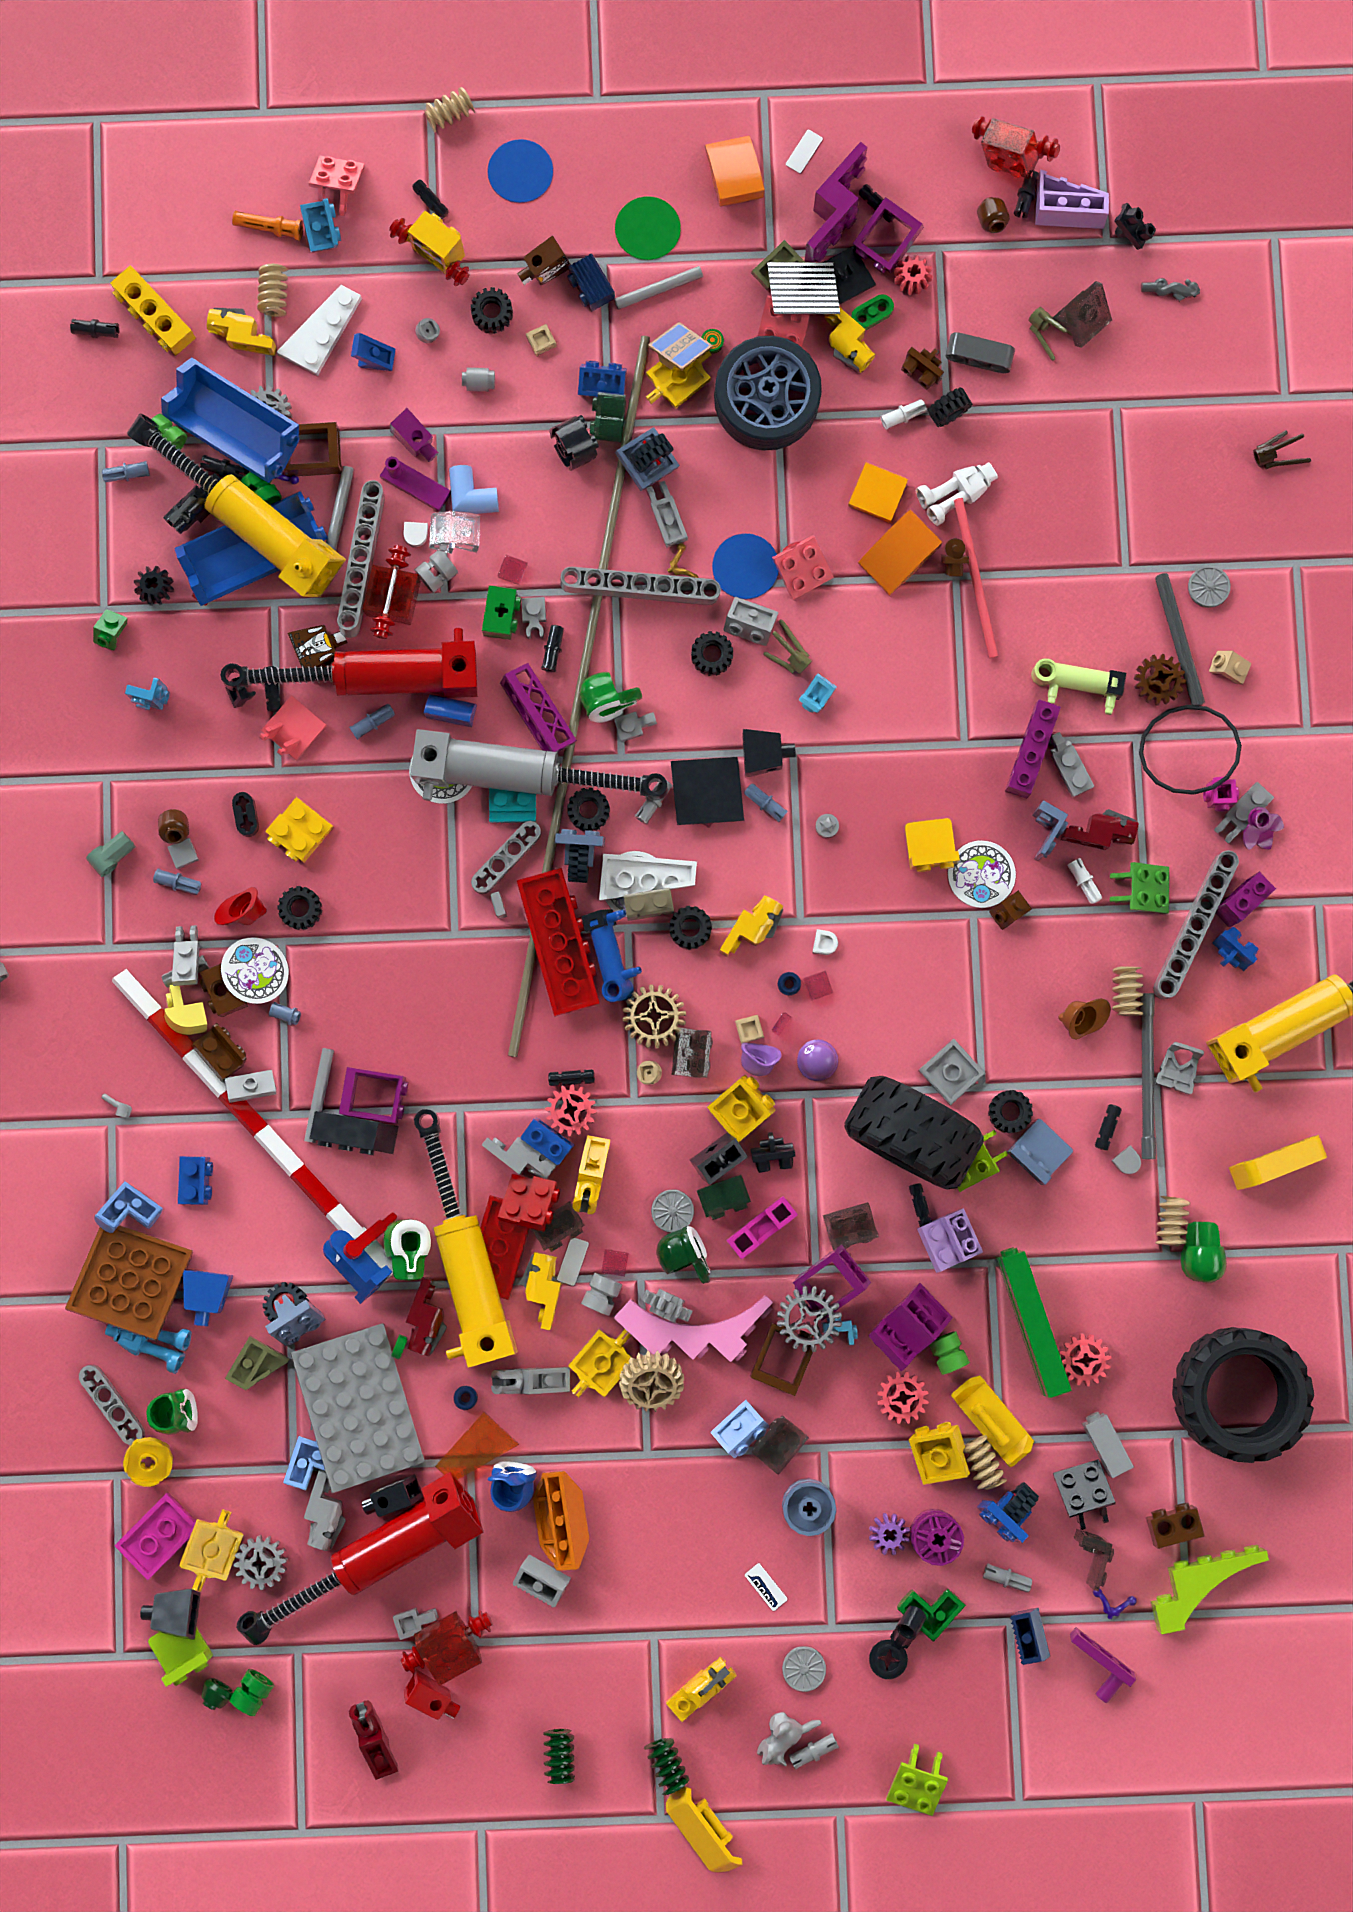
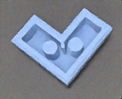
M457 465L449 468L453 516L499 512L497 487L474 489L473 469L471 466Z
M298 1436L283 1483L307 1490L314 1467L324 1471L325 1469L317 1442Z

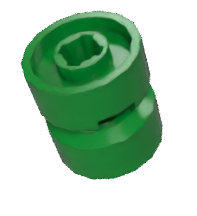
M252 472L241 479L243 484L269 505L282 499L276 486L271 484L272 480L267 483Z
M248 1669L240 1681L242 1686L235 1689L229 1701L241 1712L249 1716H256L263 1705L262 1699L268 1697L274 1688V1683L262 1673Z

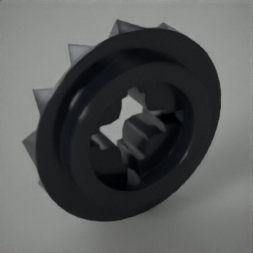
M891 1639L881 1640L876 1645H873L869 1654V1663L872 1671L880 1678L894 1679L905 1671L908 1656L904 1648L900 1650L892 1645ZM890 1649L891 1656L898 1661H891L886 1669L885 1661L878 1658V1656H886Z

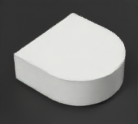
M404 522V538L407 544L412 547L422 546L427 540L428 523Z
M817 929L812 953L830 955L835 952L838 947L836 935L830 931Z

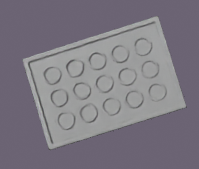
M383 1323L290 1353L331 1493L425 1462L394 1358L391 1357L392 1351Z

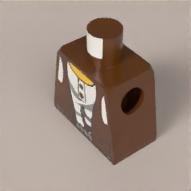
M552 235L524 256L528 266L519 271L517 275L524 285L535 278L540 285H543L568 271V266L571 263Z
M325 625L288 633L299 663L303 668H308V666L310 668H314V666L327 667V665H331L334 662L335 648L348 643L346 637L340 631L329 635Z

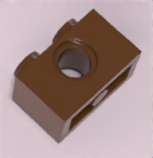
M221 964L200 972L202 979L199 981L203 991L208 992L211 1000L208 1003L213 1014L217 1013L218 1016L225 1017L248 1007L247 1002L234 996L228 988L224 996H218L217 988L225 984L221 974Z

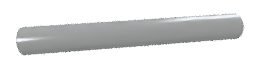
M700 266L614 298V301L619 310L702 278L703 273Z
M343 466L327 536L328 539L326 541L335 551L338 545L354 469L348 466Z
M322 1048L304 1139L307 1142L316 1143V1140L309 1138L315 1111L322 1112L334 1054V1050Z

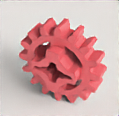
M574 1085L570 1086V1090H566L564 1086H561L562 1092L560 1094L555 1090L553 1091L555 1099L548 1098L552 1105L545 1108L546 1111L551 1112V1115L546 1118L547 1120L554 1121L551 1126L553 1129L557 1126L560 1127V1134L567 1130L568 1136H571L573 1131L581 1135L580 1129L582 1127L588 1131L587 1123L595 1122L591 1118V1114H596L597 1110L591 1109V1106L596 1104V1102L588 1100L591 1096L590 1092L585 1095L582 1094L583 1087L575 1091ZM570 1095H577L584 1101L577 1103L572 1100ZM562 1098L564 1103L561 1109L555 1111L558 1101ZM567 1100H569L573 1107L578 1109L574 1112L575 1121L570 1114H565V1111L568 1109ZM587 1110L585 1119L580 1123L579 1116L581 1112ZM566 1118L570 1120L572 1126L563 1125L559 1122V1119Z
M1080 1333L1078 1340L1071 1336L1072 1343L1064 1342L1063 1345L1066 1347V1350H1059V1354L1063 1355L1061 1360L1065 1366V1372L1069 1373L1067 1376L1068 1380L1071 1381L1076 1378V1385H1080L1082 1380L1085 1386H1090V1380L1098 1384L1099 1375L1106 1377V1374L1103 1372L1104 1368H1111V1366L1106 1364V1360H1110L1111 1356L1104 1353L1109 1348L1107 1346H1100L1103 1341L1101 1339H1097L1094 1342V1335L1091 1334L1085 1339V1335ZM1088 1344L1094 1346L1099 1354H1093ZM1077 1346L1075 1354L1070 1356L1071 1351ZM1083 1354L1093 1358L1090 1361H1086V1365L1075 1360L1083 1358ZM1096 1364H1099L1097 1370L1094 1373H1092L1093 1367ZM1071 1366H1077L1080 1369L1081 1375L1076 1374Z
M895 1371V1378L887 1375L888 1382H880L883 1390L876 1392V1394L882 1396V1399L876 1401L878 1405H884L880 1410L881 1413L889 1412L887 1419L891 1420L893 1417H896L897 1424H900L902 1418L909 1424L910 1417L912 1416L918 1420L917 1412L925 1413L922 1404L929 1403L928 1400L923 1399V1396L928 1394L927 1390L921 1389L925 1383L923 1381L917 1383L918 1376L915 1374L909 1378L908 1371H905L903 1376H900L899 1372ZM904 1381L913 1384L916 1390L905 1388ZM894 1384V1391L892 1394L887 1395L889 1388ZM901 1391L906 1395H911L905 1398V1403L895 1400L896 1397L900 1396ZM918 1400L915 1408L910 1410L912 1402ZM889 1405H897L900 1407L901 1413L893 1411Z

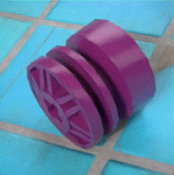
M929 1509L921 1512L914 1519L910 1527L909 1537L912 1547L923 1561L931 1565L943 1566L952 1563L959 1557L964 1546V1535L960 1525L950 1514L939 1509ZM937 1533L943 1536L941 1537L942 1542L940 1544L934 1541V1535Z

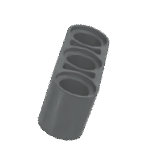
M954 332L950 335L945 357L953 362L997 373H1009L1015 348L1008 344Z

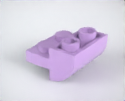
M964 1208L917 1228L936 1273L983 1253Z

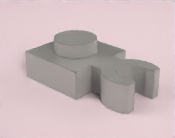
M545 597L521 598L523 623H529L526 628L527 638L531 639V631L537 629L540 638H543L544 630L540 622H546Z

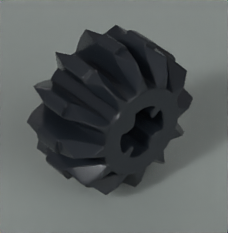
M146 566L145 574L138 572L141 579L134 580V584L138 586L134 591L137 595H140L139 599L142 602L147 601L150 606H153L155 600L159 605H162L163 597L166 600H170L167 592H174V588L170 586L174 581L172 577H168L169 573L167 570L161 571L159 566H155L152 571L150 567ZM152 583L158 585L156 588L150 587Z

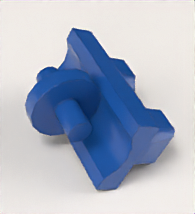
M1235 927L1228 931L1225 930L1215 938L1212 944L1219 949L1218 953L1224 958L1220 962L1223 967L1230 963L1234 968L1238 966L1242 971H1245L1257 960L1255 956L1259 948L1251 942L1244 946L1238 942L1242 935Z

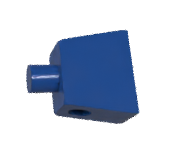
M195 1270L183 1271L184 1309L196 1311L194 1325L208 1326L210 1313L222 1312L233 1275Z

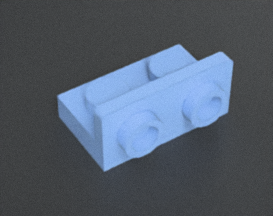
M745 1400L710 1433L728 1454L736 1458L745 1454L752 1442L761 1439L766 1434L769 1425L750 1403Z

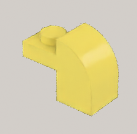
M170 985L169 993L166 994L168 1008H165L164 1017L169 1027L185 1035L207 1032L203 1002L183 1005L180 986Z

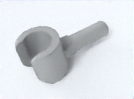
M105 1093L102 1095L101 1098L117 1107L115 1115L129 1118L132 1110L130 1105L120 1103Z

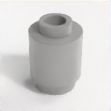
M467 367V371L462 372V386H466L467 391L489 392V389H495V371L489 370V368Z

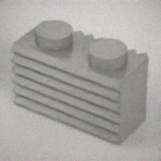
M528 1555L513 1581V1586L517 1585L522 1591L525 1590L526 1593H530L535 1598L538 1597L539 1600H543V1603L547 1602V1605L555 1607L564 1594L571 1577Z

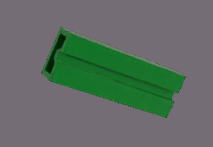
M1014 1247L1000 1251L1001 1256L996 1257L1041 1394L1047 1398H1052L1072 1391L1025 1251Z

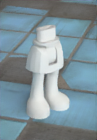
M990 463L982 467L980 465L976 467L971 466L953 472V478L937 488L930 490L926 485L917 487L916 495L922 508H928V518L938 526L945 521V515L955 508V499L963 498L964 502L967 501L968 504H972L991 486V482L997 479L998 475ZM957 489L959 493L946 501L933 505L936 501Z

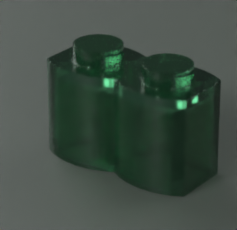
M598 392V396L593 397L592 411H596L595 421L591 420L590 434L594 435L596 440L622 442L626 395Z
M741 1174L696 1190L705 1216H711L712 1220L726 1216L724 1211L732 1208L734 1212L748 1208L747 1203L751 1202Z

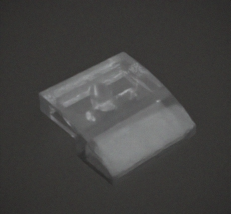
M458 511L432 513L430 520V549L452 554L455 547L477 553L480 543V515Z

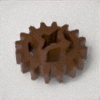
M1154 654L1150 657V661L1145 658L1142 661L1143 666L1137 667L1136 670L1140 674H1136L1134 680L1139 681V683L1134 687L1135 689L1141 688L1142 691L1139 696L1146 695L1147 703L1154 699L1155 705H1159L1161 700L1166 705L1170 702V698L1173 701L1178 698L1176 693L1181 694L1184 689L1180 685L1186 683V680L1181 678L1185 670H1178V667L1181 665L1180 662L1172 663L1174 657L1171 656L1168 660H1165V655L1161 654L1159 659H1157ZM1151 668V676L1145 679L1147 670ZM1158 676L1159 679L1163 678L1165 680L1161 683V681H1156L1155 678ZM1175 680L1174 687L1169 692V683Z

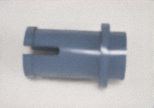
M274 1002L270 1008L269 1016L286 1021L291 1026L292 1024H298L301 1012L298 1011V1008L294 1007L291 1009Z

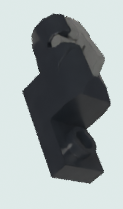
M215 473L213 474V478L219 482L221 478ZM196 485L163 517L164 520L171 527L173 526L179 534L187 531L196 521L202 523L210 514L205 509V502L209 495L208 491H204L203 487L199 488Z

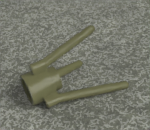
M1042 307L1037 308L1029 317L1028 321L1032 324L1029 329L1036 335L1052 361L1055 360V356L1039 330L1045 331L1050 325H1053L1063 333L1067 332L1079 341H1084L1082 336L1052 317Z
M781 619L779 620L780 625L797 650L795 651L774 631V637L791 654L788 658L790 664L768 652H764V656L785 667L792 674L795 671L801 674L812 660L789 627Z

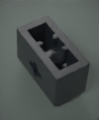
M727 1132L690 1159V1162L701 1178L711 1185L748 1156L736 1138Z

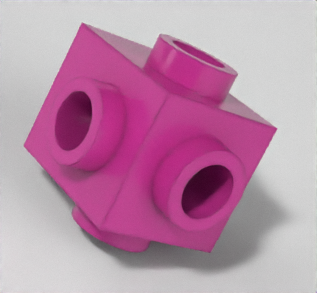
M1223 777L1213 778L1206 787L1213 785ZM1236 779L1226 780L1215 789L1203 792L1204 802H1207V808H1215V811H1228L1229 807L1236 804L1239 799ZM1218 792L1222 795L1220 799H1218Z

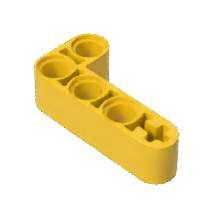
M1315 1135L1258 1158L1229 1167L1236 1189L1241 1190L1260 1185L1327 1158L1319 1135Z

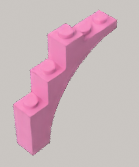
M763 1296L751 1308L733 1318L712 1324L689 1325L661 1319L645 1311L630 1299L614 1318L651 1354H655L657 1350L661 1356L666 1354L672 1347L670 1342L673 1340L689 1357L694 1359L697 1356L700 1359L710 1349L707 1346L710 1342L731 1362L733 1359L738 1361L746 1353L747 1350L744 1347L747 1343L740 1337L743 1334L747 1337L756 1328L753 1323L759 1317L764 1319L772 1311L770 1305L773 1302L767 1296Z

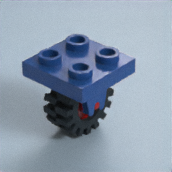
M1024 1482L1018 1485L1015 1490L1008 1491L997 1503L982 1500L977 1508L981 1511L979 1515L989 1525L992 1523L999 1528L997 1533L1005 1541L1008 1542L1010 1540L1011 1542L1023 1543L1029 1535L1020 1526L1032 1513L1031 1508L1035 1506L1039 1496Z

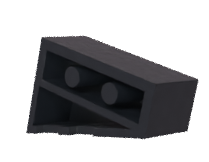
M315 1111L309 1139L318 1140L317 1145L330 1148L332 1143L339 1144L338 1149L353 1151V1147L360 1148V1153L373 1156L374 1151L393 1154L399 1126Z

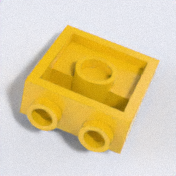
M296 797L283 814L277 816L265 832L270 835L267 840L277 848L280 845L284 846L287 849L285 854L292 860L297 862L300 859L305 863L333 829V825Z
M746 1074L707 1107L726 1131L736 1138L738 1143L776 1111L773 1107L775 1106L773 1099L767 1094L763 1095L758 1090L760 1085L757 1080L752 1076L748 1078Z
M944 1422L939 1424L937 1429L932 1430L928 1426L917 1428L910 1437L909 1443L923 1485L966 1478L970 1474L963 1453L965 1444L959 1425L951 1426L950 1422Z

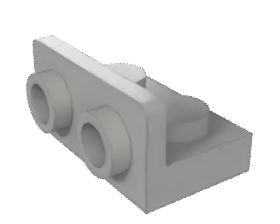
M735 597L726 617L723 630L734 636L767 646L779 612Z

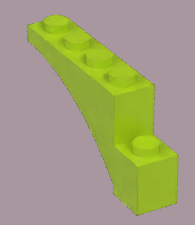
M1250 1545L1244 1547L1245 1551L1235 1553V1550H1227L1221 1552L1219 1557L1212 1558L1211 1555L1197 1557V1561L1188 1563V1560L1174 1562V1566L1168 1567L1174 1596L1171 1597V1594L1157 1596V1600L1151 1601L1157 1631L1161 1634L1185 1630L1187 1619L1199 1602L1213 1588L1240 1570L1269 1561L1267 1550L1259 1548L1258 1545Z

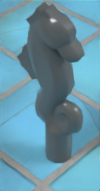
M1159 278L1155 282L1141 283V292H1156L1159 296L1173 293V297L1179 302L1187 297H1195L1200 294V289L1196 282H1191L1189 279H1186V285L1179 282H1173L1168 285L1167 280L1164 278Z

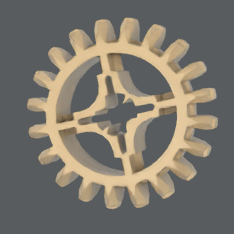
M649 985L650 992L646 993L644 987H641V996L636 992L632 993L636 999L635 1002L631 999L626 1001L627 1004L632 1006L631 1009L623 1008V1012L630 1014V1016L623 1017V1022L631 1023L625 1027V1030H634L630 1034L631 1039L637 1035L640 1036L637 1040L639 1045L643 1042V1039L647 1040V1048H650L651 1041H655V1047L659 1048L660 1040H663L664 1045L668 1046L669 1043L666 1038L670 1037L675 1041L677 1038L673 1032L682 1033V1030L677 1025H685L686 1021L679 1019V1016H686V1011H678L679 1008L684 1006V1003L679 1002L675 1004L679 995L675 994L670 998L669 995L672 989L668 988L664 994L662 993V985H659L658 992H654V986ZM649 998L650 1006L648 1011L635 1015L639 1004ZM656 998L667 1001L673 1011L660 1010L657 1007ZM652 1005L655 1006L657 1014L666 1015L658 1019L656 1028H654L652 1019L648 1018V1014H651V1011H653ZM674 1018L670 1029L660 1035V1023L663 1020ZM635 1022L649 1023L652 1027L653 1036L643 1033Z
M658 1350L655 1354L647 1351L646 1355L642 1356L638 1352L637 1359L630 1357L629 1364H624L623 1371L620 1373L619 1385L624 1399H627L629 1405L634 1404L636 1409L644 1407L645 1412L649 1408H653L656 1412L658 1407H662L665 1410L667 1403L673 1405L675 1399L680 1398V1392L684 1389V1374H682L680 1364H677L675 1358L669 1359L667 1353L660 1356Z

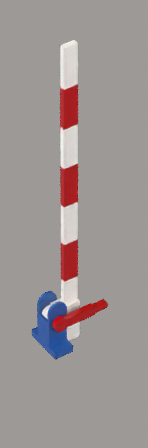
M126 969L115 976L112 982L338 1229L333 1232L330 1239L323 1245V1253L358 1292L354 1298L360 1304L363 1303L385 1281L393 1276L392 1258L386 1257L384 1248L376 1239L396 1220L397 1215L392 1212L383 1220H378L368 1229L362 1228L246 1100L229 1103L225 1080L221 1082L192 1048L193 1042L187 1035L180 1034L169 1027L164 1017V1010Z

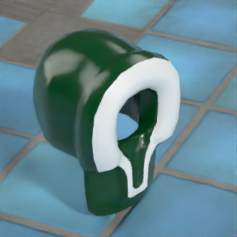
M685 1226L661 1238L657 1245L656 1255L659 1264L666 1274L677 1272L693 1264L700 1281L703 1284L710 1282V1269L706 1262V1248L698 1232L693 1227Z

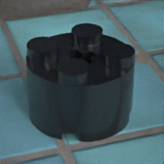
M582 415L574 416L549 430L551 439L556 438L554 448L559 458L566 467L570 466V471L595 459L597 456L596 448L599 447L595 436L589 435L586 429L587 423Z

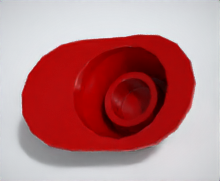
M250 887L221 903L215 912L214 921L217 925H227L232 922L251 925L258 918L266 914L267 909L258 898V890L255 887Z

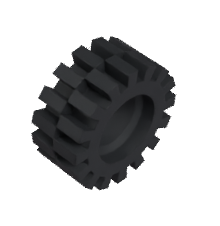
M490 287L491 291H487V288H484L483 293L477 292V297H473L471 314L475 325H478L481 331L485 329V333H489L490 330H493L494 334L497 333L498 329L502 332L505 325L507 327L510 325L509 320L512 321L513 309L511 300L508 299L506 293L503 294L499 288L498 291H495L494 287ZM489 303H495L501 308L500 314L495 318H488L483 313L484 307Z
M960 387L952 392H948L945 396L943 395L941 399L936 400L928 408V413L937 427H943L951 421H955L956 418L961 417L973 404L964 389Z
M708 631V634L702 633L699 638L695 639V643L692 645L691 656L695 668L699 669L702 674L707 673L708 676H712V674L717 676L722 671L725 672L733 660V647L730 640L728 641L725 635L722 636L717 631L716 633H712V631ZM711 645L717 646L721 651L720 659L715 662L707 661L703 656V651L706 647Z
M590 787L589 789L582 788L581 791H576L574 796L570 797L569 804L567 805L568 816L576 828L578 827L581 831H592L595 829L597 831L606 824V821L609 819L610 807L606 796L601 791L593 790ZM586 801L594 802L598 807V812L593 818H584L580 814V806Z
M296 886V888L291 887L289 891L282 893L283 897L278 900L280 904L277 905V910H279L278 914L285 924L296 930L308 929L307 927H313L314 923L319 921V915H322V903L312 890L307 887ZM298 899L307 901L309 905L307 914L302 917L294 916L291 911L293 902Z
M696 906L680 908L673 914L670 920V935L679 947H684L688 950L697 949L703 946L710 938L712 929L710 917L703 909L701 910ZM694 919L699 923L700 930L698 934L692 937L683 934L681 925L685 920Z
M1006 1090L992 1099V1102L989 1104L988 1116H990V1121L995 1125L996 1129L1004 1133H1015L1025 1129L1031 1122L1033 1106L1029 1102L1030 1099L1023 1095L1024 1093L1017 1092L1016 1090ZM1008 1102L1015 1103L1019 1108V1116L1014 1121H1008L1002 1115V1107Z

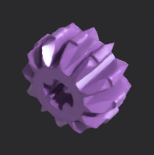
M883 1513L884 1521L881 1522L876 1517L874 1521L878 1527H869L870 1531L876 1533L869 1536L870 1541H877L873 1546L875 1550L883 1545L882 1554L886 1555L888 1548H890L892 1555H896L895 1547L898 1546L903 1551L905 1547L901 1544V1541L909 1542V1537L902 1534L910 1532L909 1527H902L905 1524L903 1518L896 1522L897 1515L895 1513L892 1514L890 1520L887 1514ZM894 1529V1538L887 1537L885 1539L883 1537L886 1536L885 1530L892 1531Z

